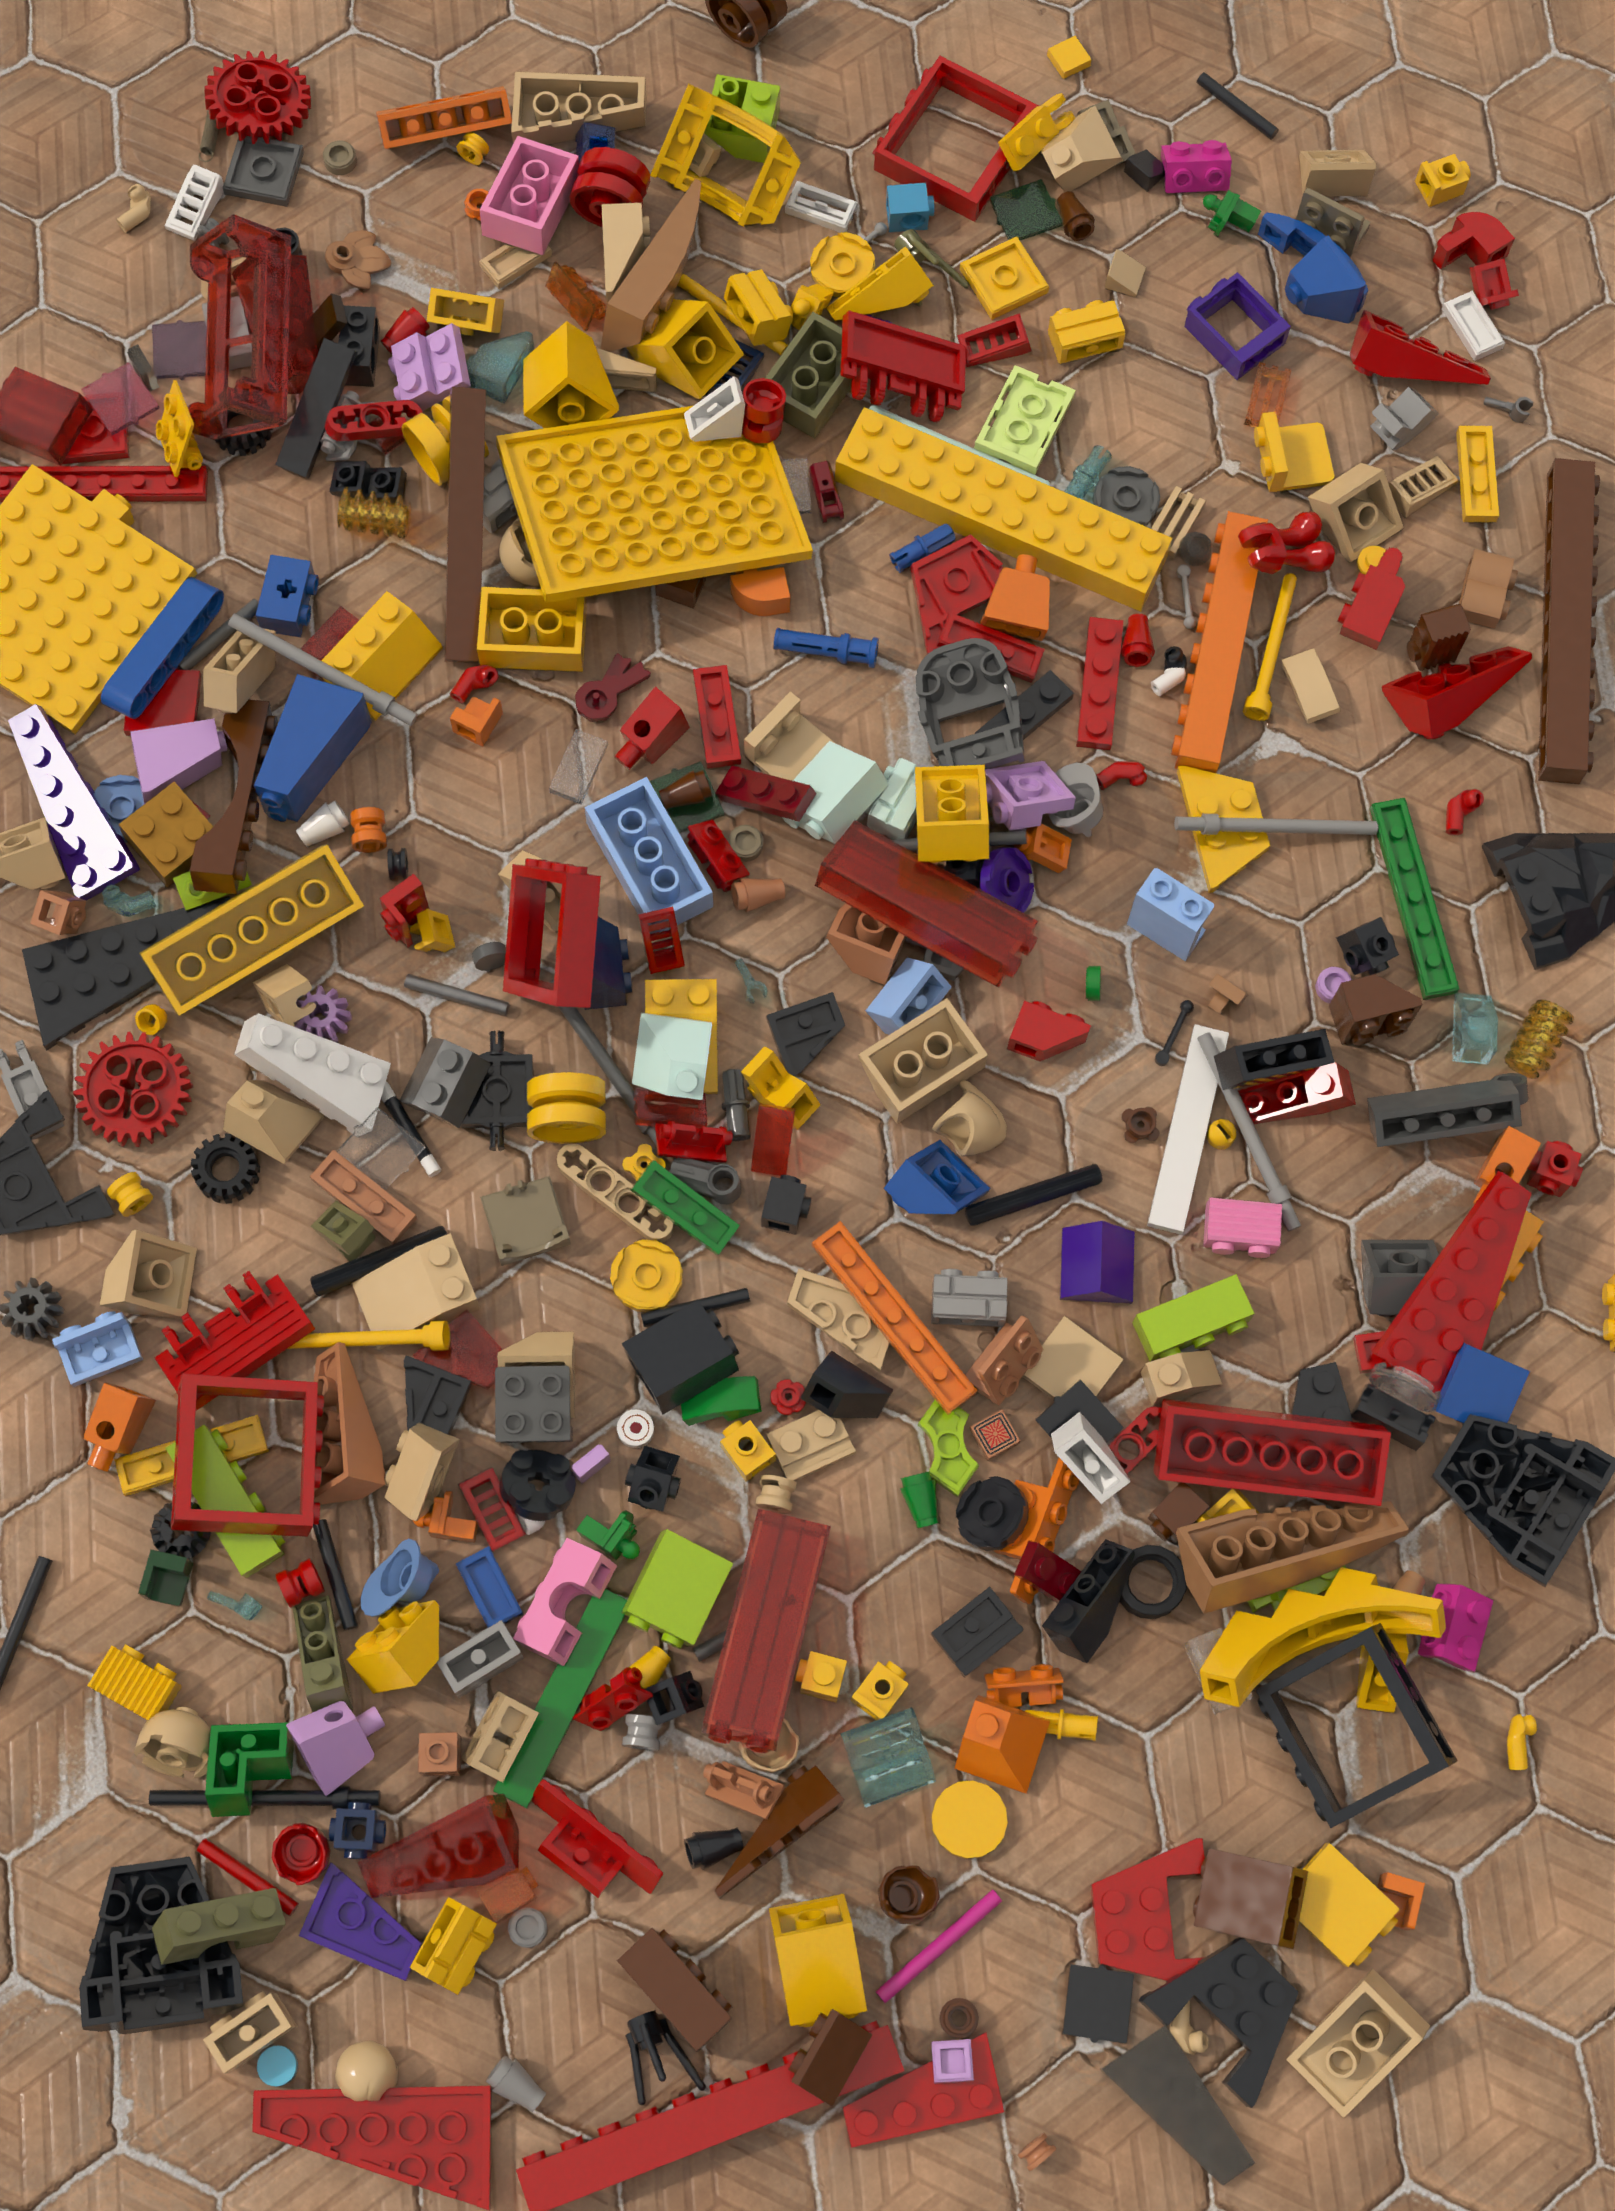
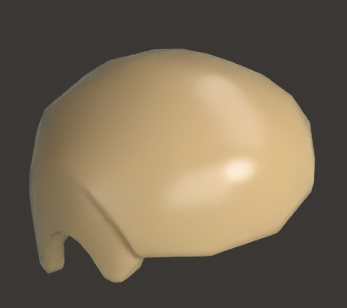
M783 1717L780 1718L773 1747L739 1739V1750L743 1759L755 1770L774 1773L786 1769L797 1757L799 1736Z
M374 2041L354 2043L339 2057L335 2080L343 2095L354 2101H378L387 2089L396 2087L398 2066L385 2046Z

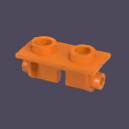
M1048 1664L1034 1665L1030 1668L1031 1670L1016 1671L1010 1667L997 1668L993 1670V1673L984 1674L987 1688L993 1689L986 1690V1698L1011 1707L1022 1706L1021 1693L1028 1692L1029 1706L1056 1704V1700L1063 1699L1062 1684H1057L1063 1683V1677L1059 1668H1053V1666Z

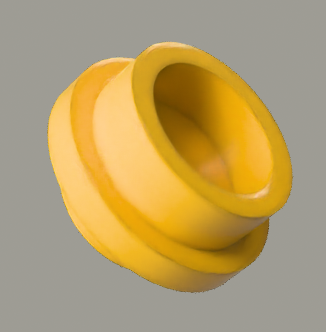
M1380 546L1364 548L1357 560L1360 572L1366 574L1370 565L1377 567L1385 549Z

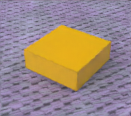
M1076 36L1048 48L1047 57L1063 79L1091 66L1092 59Z

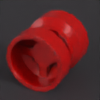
M311 1558L300 1562L298 1568L292 1571L285 1569L275 1574L282 1594L290 1608L300 1604L304 1597L309 1595L315 1597L325 1592ZM299 1576H301V1579H302V1581H303V1583H304L305 1588H303L302 1583H301V1581H300V1579H299Z

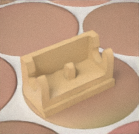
M288 964L253 982L267 1012L280 1022L294 1027V1022L311 1014L316 1008L314 1002L307 1003L304 1007L297 1006L296 1001L298 997L306 995L312 989V986L307 978Z

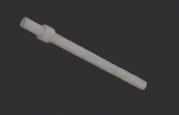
M236 613L230 618L228 623L230 627L337 686L364 693L366 702L373 705V710L384 716L390 714L410 726L414 724L418 714L395 702V697L384 691L379 693Z
M1204 813L1201 817L1176 816L1174 821L1175 830L1201 831L1203 835H1217L1219 831L1376 835L1378 831L1377 821L1219 817L1218 814Z
M1208 1032L1197 1039L1222 1090L1214 1056L1220 1052L1211 1033ZM1237 1088L1222 1090L1269 1190L1267 1196L1270 1203L1282 1204L1281 1218L1288 1232L1299 1228L1301 1224L1289 1201L1292 1199V1196L1287 1186H1282Z

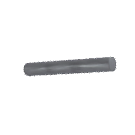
M407 974L404 983L405 988L503 1016L507 1015L510 1003L411 974Z

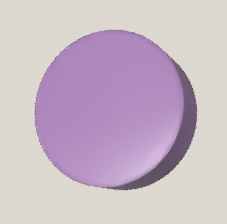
M1329 967L1320 973L1315 984L1316 993L1321 1000L1330 1004L1340 984L1352 979L1344 969Z

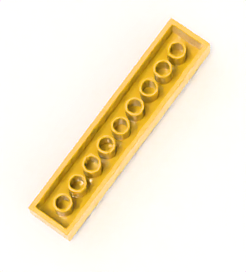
M866 407L860 413L835 462L836 482L939 526L948 524L955 533L965 537L971 534L981 544L1016 559L1018 555L1022 554L1034 556L1038 560L1037 568L1140 612L1168 557L1173 539Z

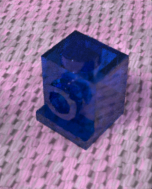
M583 122L575 135V142H577L576 155L579 156V164L581 157L587 150L595 147L615 149V127Z

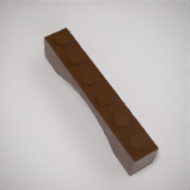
M248 699L237 713L224 714L222 723L227 748L234 756L239 767L238 782L232 802L223 817L209 832L196 841L190 866V875L194 890L237 894L239 881H245L247 873V862L244 860L246 851L250 852L253 845V831L250 829L252 822H257L259 817L258 795L254 784L269 748L270 736L274 735L278 723L277 716H272L270 701Z

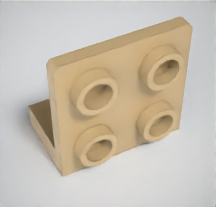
M789 692L744 739V756L764 773L793 781L829 741L835 742L800 714L801 700L792 692Z

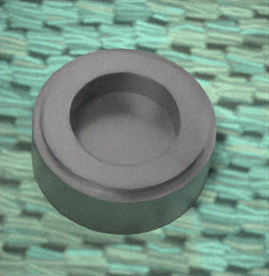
M534 1908L519 1909L509 1920V1936L515 1944L521 1947H535L544 1940L547 1934V1921L543 1914Z

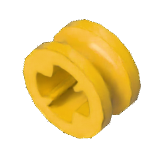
M472 132L465 133L463 141H460L456 146L460 156L473 165H480L483 161V156H486L490 151L485 140Z

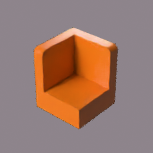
M472 697L464 710L456 707L450 717L453 732L483 747L503 715L501 700L494 697L491 703L488 704L476 697Z
M1386 1872L1380 1874L1377 1888L1400 1909L1394 1915L1398 1919L1394 1927L1407 1931L1414 1930L1425 1883Z

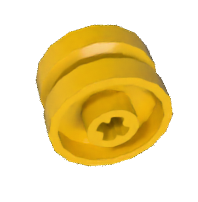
M561 1072L540 1075L527 1082V1103L534 1108L527 1113V1133L529 1137L547 1143L575 1144L597 1140L606 1134V1114L603 1110L599 1109L606 1103L605 1081L601 1078L584 1073Z

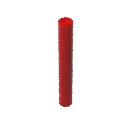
M203 1839L196 1850L198 1853L254 1892L276 1888L282 1911L288 1916L295 1912L299 1905L297 1901L208 1839Z

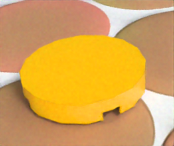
M841 232L830 238L829 236L823 238L813 249L810 259L814 282L834 293L833 296L838 298L876 269L875 257L869 243L859 235L848 232Z
M642 1239L633 1242V1244L626 1248L624 1247L618 1252L611 1265L610 1280L616 1297L625 1306L637 1312H648L667 1307L676 1299L682 1287L683 1270L678 1257L669 1246L657 1240Z
M973 1780L957 1782L946 1788L935 1801L931 1814L932 1831L939 1844L951 1855L964 1859L981 1858L993 1851L1004 1838L1008 1824L1006 1807L999 1794L988 1785Z

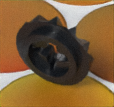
M191 1502V1509H201L197 1503ZM172 1503L165 1504L154 1515V1521L150 1529L154 1546L160 1552L188 1559L196 1556L206 1547L211 1532L190 1531L194 1534L193 1537L181 1534L174 1540L175 1532L168 1525L171 1522Z

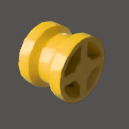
M130 1172L121 1176L107 1189L109 1197L112 1200H117L119 1203V1211L124 1217L138 1213L154 1197L149 1189L142 1187V1179L137 1172Z

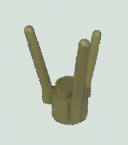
M914 229L906 230L895 240L894 247L898 252L906 246L918 264L926 258L933 265H939L964 288L969 287V283L937 255ZM922 300L916 303V305L921 306Z

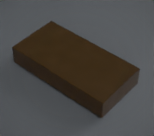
M331 293L297 331L303 360L313 362L317 358L323 339L332 341L346 326L347 319L341 296Z

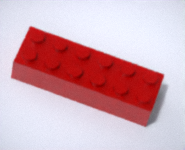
M1163 1399L1153 1472L1158 1480L1381 1506L1391 1432L1383 1425Z

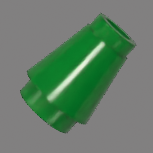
M930 1471L901 1478L903 1488L899 1489L916 1522L917 1528L939 1523L937 1518L936 1481L931 1479Z

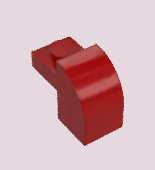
M1467 212L1457 216L1452 230L1439 239L1432 261L1440 270L1465 254L1476 266L1496 261L1508 256L1515 238L1495 217L1482 212Z

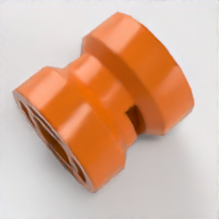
M362 807L351 811L350 824L354 828V834L351 836L352 848L355 851L364 853L385 849L387 847L386 833L382 831V827L385 824L384 811L376 807Z

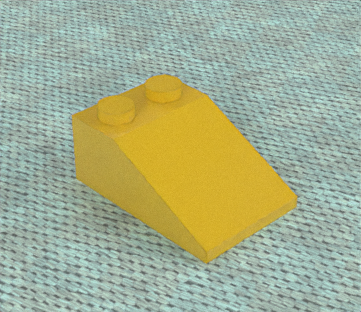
M985 765L915 767L918 862L929 861L938 863L947 860L976 861L978 859H989V819Z
M717 979L645 980V1013L712 1022L703 1094H718ZM646 1089L647 1095H664V1094H661V1093H658V1092H655V1091Z

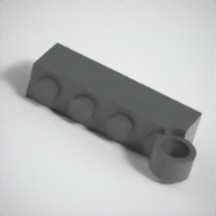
M1506 1073L1486 1081L1367 1098L1370 1131L1377 1147L1506 1129L1508 1126L1512 1128L1522 1126L1520 1105L1526 1103L1529 1099L1527 1077L1518 1073Z

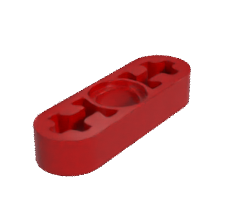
M410 400L337 406L329 411L325 422V430L329 437L341 442L404 436L401 426L407 420L405 417H401V414L406 413L408 418H413L423 412L417 403ZM375 414L382 419L383 425L372 427L366 422L365 416ZM341 419L343 424H347V427L345 429L341 428V425L336 423V420Z
M1149 1407L1145 1409L1108 1445L1120 1465L1125 1468L1124 1471L1127 1475L1157 1447L1158 1430H1153L1146 1437L1145 1440L1151 1443L1149 1446H1146L1140 1434L1148 1425L1146 1418L1149 1417L1152 1420L1157 1417L1160 1418L1162 1408ZM1136 1428L1139 1435L1132 1432V1430ZM1130 1440L1137 1444L1139 1454L1135 1459L1127 1460L1121 1457L1118 1452V1445L1122 1441Z

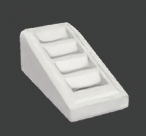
M193 165L184 180L166 221V230L195 241L199 235L197 228L200 225H205L224 193L222 177L217 173ZM194 194H196V195H199V196H201V197H204V199H203V200H200V199H198V198H196V197H193V196H194ZM187 206L197 209L198 212L187 209ZM181 216L193 221V224L190 225L180 221Z

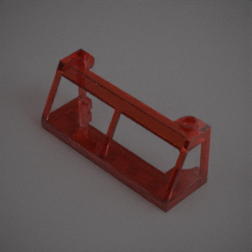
M233 214L190 245V266L198 278L208 282L205 400L204 403L194 402L187 408L194 423L192 433L212 440L276 428L287 422L291 236ZM226 232V235L235 241L238 249L226 251L209 243ZM245 257L254 261L253 329L250 335L230 339L232 259ZM252 343L251 378L243 376L236 381L234 388L228 387L230 347ZM227 410L263 422L227 429Z

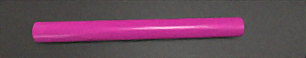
M992 1889L875 1992L886 2004L1002 1902L998 1894Z

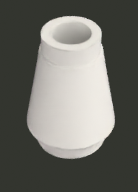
M336 801L330 804L325 802L301 827L296 829V832L306 847H309L312 844L345 832L344 828L350 824V821Z

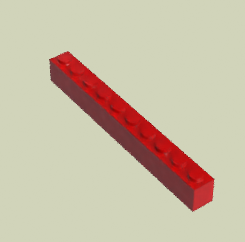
M876 2020L861 2026V2028L871 2033L872 2037L839 2096L905 2071L888 2025L880 2028ZM796 2051L782 2057L784 2065L773 2070H769L766 2063L745 2071L748 2079L733 2085L731 2078H727L709 2085L711 2093L709 2095L696 2099L694 2092L671 2100L673 2109L659 2114L657 2106L635 2114L637 2123L622 2128L620 2121L601 2127L597 2129L599 2137L584 2143L581 2135L560 2143L562 2150L560 2153L547 2157L545 2150L524 2157L522 2158L524 2167L516 2169L529 2211H548L824 2103V2101L791 2082L794 2073L788 2069L798 2053Z

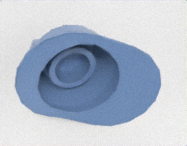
M407 1539L402 1541L394 1552L368 1578L361 1595V1609L365 1615L376 1617L388 1611L397 1602L412 1603L421 1600L428 1591L431 1582L439 1573L438 1565L420 1553V1546L416 1540Z

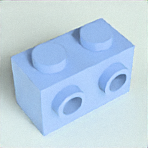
M907 957L865 1011L884 1033L890 1035L940 1003L952 986L933 964Z

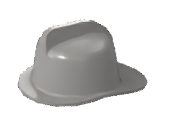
M1076 762L1064 766L1055 773L1076 797L1074 809L1049 814L1055 826L1063 827L1072 834L1083 833L1086 837L1092 836L1091 829L1103 817L1104 807L1101 801L1098 779L1093 768L1086 763Z

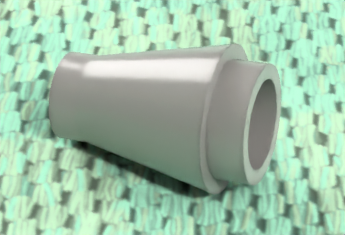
M506 2055L497 2063L486 2080L492 2086V2092L527 2108L530 2112H533L546 2095V2092L536 2084L516 2058L511 2060Z

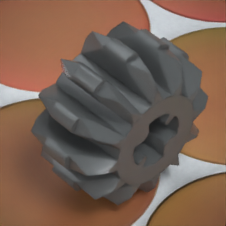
M30 1278L27 1287L21 1281H16L15 1287L17 1291L14 1294L11 1291H4V1296L10 1302L0 1305V1311L6 1314L1 1320L2 1324L5 1327H11L10 1333L16 1338L24 1333L27 1341H33L36 1331L43 1338H47L48 1331L46 1327L48 1325L53 1328H59V1323L53 1316L64 1314L62 1306L57 1305L62 1299L61 1295L57 1291L52 1292V1285L47 1281L39 1286L36 1278ZM34 1303L35 1313L28 1315V1306Z

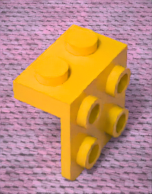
M1276 412L1262 413L1259 426L1254 428V440L1256 447L1260 448L1261 473L1263 477H1266L1269 492L1323 486L1334 480V471L1326 435L1321 423L1279 427Z

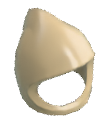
M962 1080L960 1087L964 1094L959 1101L935 1122L932 1130L949 1139L960 1156H973L1000 1145L1006 1137L1007 1125L1002 1113L994 1103L970 1082Z

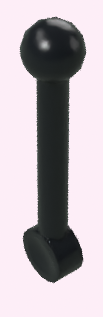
M1184 1000L1180 1004L1181 1012L1165 1046L1155 1056V1062L1159 1066L1168 1064L1170 1049L1187 1014L1194 1010V1004L1190 1000Z

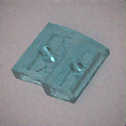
M912 1707L840 1733L865 1808L936 1782L930 1757L924 1745L918 1720Z

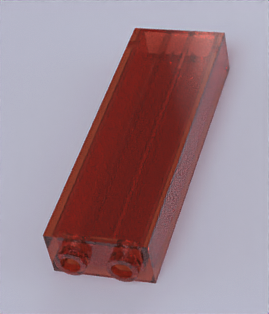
M855 820L823 860L815 883L816 887L998 988L1007 976L1010 978L1015 976L1022 963L1021 955L1025 954L1028 956L1038 940V937L1033 935L1038 924L1037 920L932 862H918L917 854Z
M758 1509L703 1720L702 1733L709 1734L708 1738L722 1744H729L731 1740L745 1743L747 1749L758 1753H767L768 1749L777 1750L831 1526Z

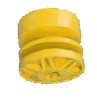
M450 395L443 399V406L436 403L431 407L434 422L427 415L420 413L401 426L405 440L415 459L427 476L438 486L449 481ZM485 441L484 459H485L486 457H488V455H489L488 446H487V444H486V441Z

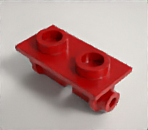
M714 820L687 827L690 831L687 834L689 840L687 844L692 848L702 864L710 861L711 864L707 867L706 871L714 881L717 889L728 892L731 890L734 880L750 875Z
M669 1121L667 1124H655L658 1156L727 1162L725 1145H731L733 1134L732 1131H727L726 1127L696 1128L694 1125L676 1124L674 1121Z
M626 1667L621 1673L610 1680L611 1687L603 1684L592 1693L584 1696L580 1704L581 1711L573 1716V1720L602 1731L630 1711L636 1709L643 1702L651 1698L653 1694L641 1688L640 1681L643 1678L641 1671L636 1667Z

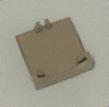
M550 1176L528 1183L519 1180L516 1186L511 1187L509 1183L502 1191L480 1197L501 1266L571 1245Z

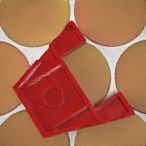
M971 534L911 565L910 569L927 654L939 648L937 643L949 612L961 616L988 602L1002 568H1004L1002 567L1003 563Z
M1196 1838L1091 1884L1098 1964L1167 1981L1175 1975L1182 1974L1197 1965L1198 1961L1205 1958L1175 1959L1166 1877L1201 1874L1202 1862L1205 1859L1202 1838Z

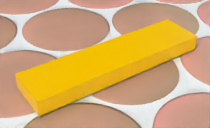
M258 1415L210 1429L211 1432L218 1429L229 1448L223 1452L230 1463L235 1460L241 1461L269 1452ZM175 1440L114 1459L124 1496L173 1482L174 1462L165 1448L173 1444Z

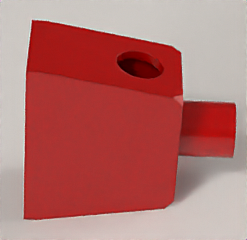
M655 686L621 727L620 732L626 744L614 757L628 770L641 757L650 764L655 763L690 728L682 709Z

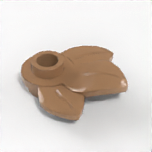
M364 230L348 233L343 241L331 243L325 252V260L328 267L333 272L342 274L349 285L360 289H370V274L391 267V260L385 251L374 246L376 235Z

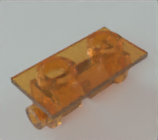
M554 262L546 287L583 330L588 331L593 318L601 320L605 317L606 304L592 290L583 292L588 285L576 273L573 267H568L567 265L560 266L557 262Z

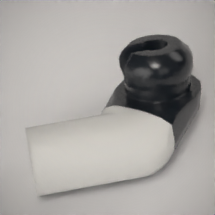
M1173 646L1165 651L1164 674L1150 683L1152 690L1157 696H1161L1177 686L1186 677L1187 660L1180 647Z

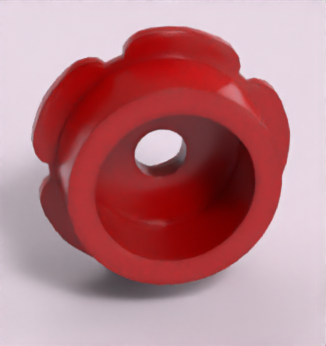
M790 1379L781 1380L777 1383V1388L771 1392L770 1399L772 1405L776 1406L777 1411L783 1415L798 1413L806 1405V1401L801 1399L805 1388L799 1382L794 1383ZM787 1394H791L792 1399L787 1400L785 1396Z

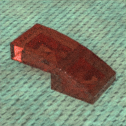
M760 1103L752 1155V1172L778 1176L787 1175L795 1108Z

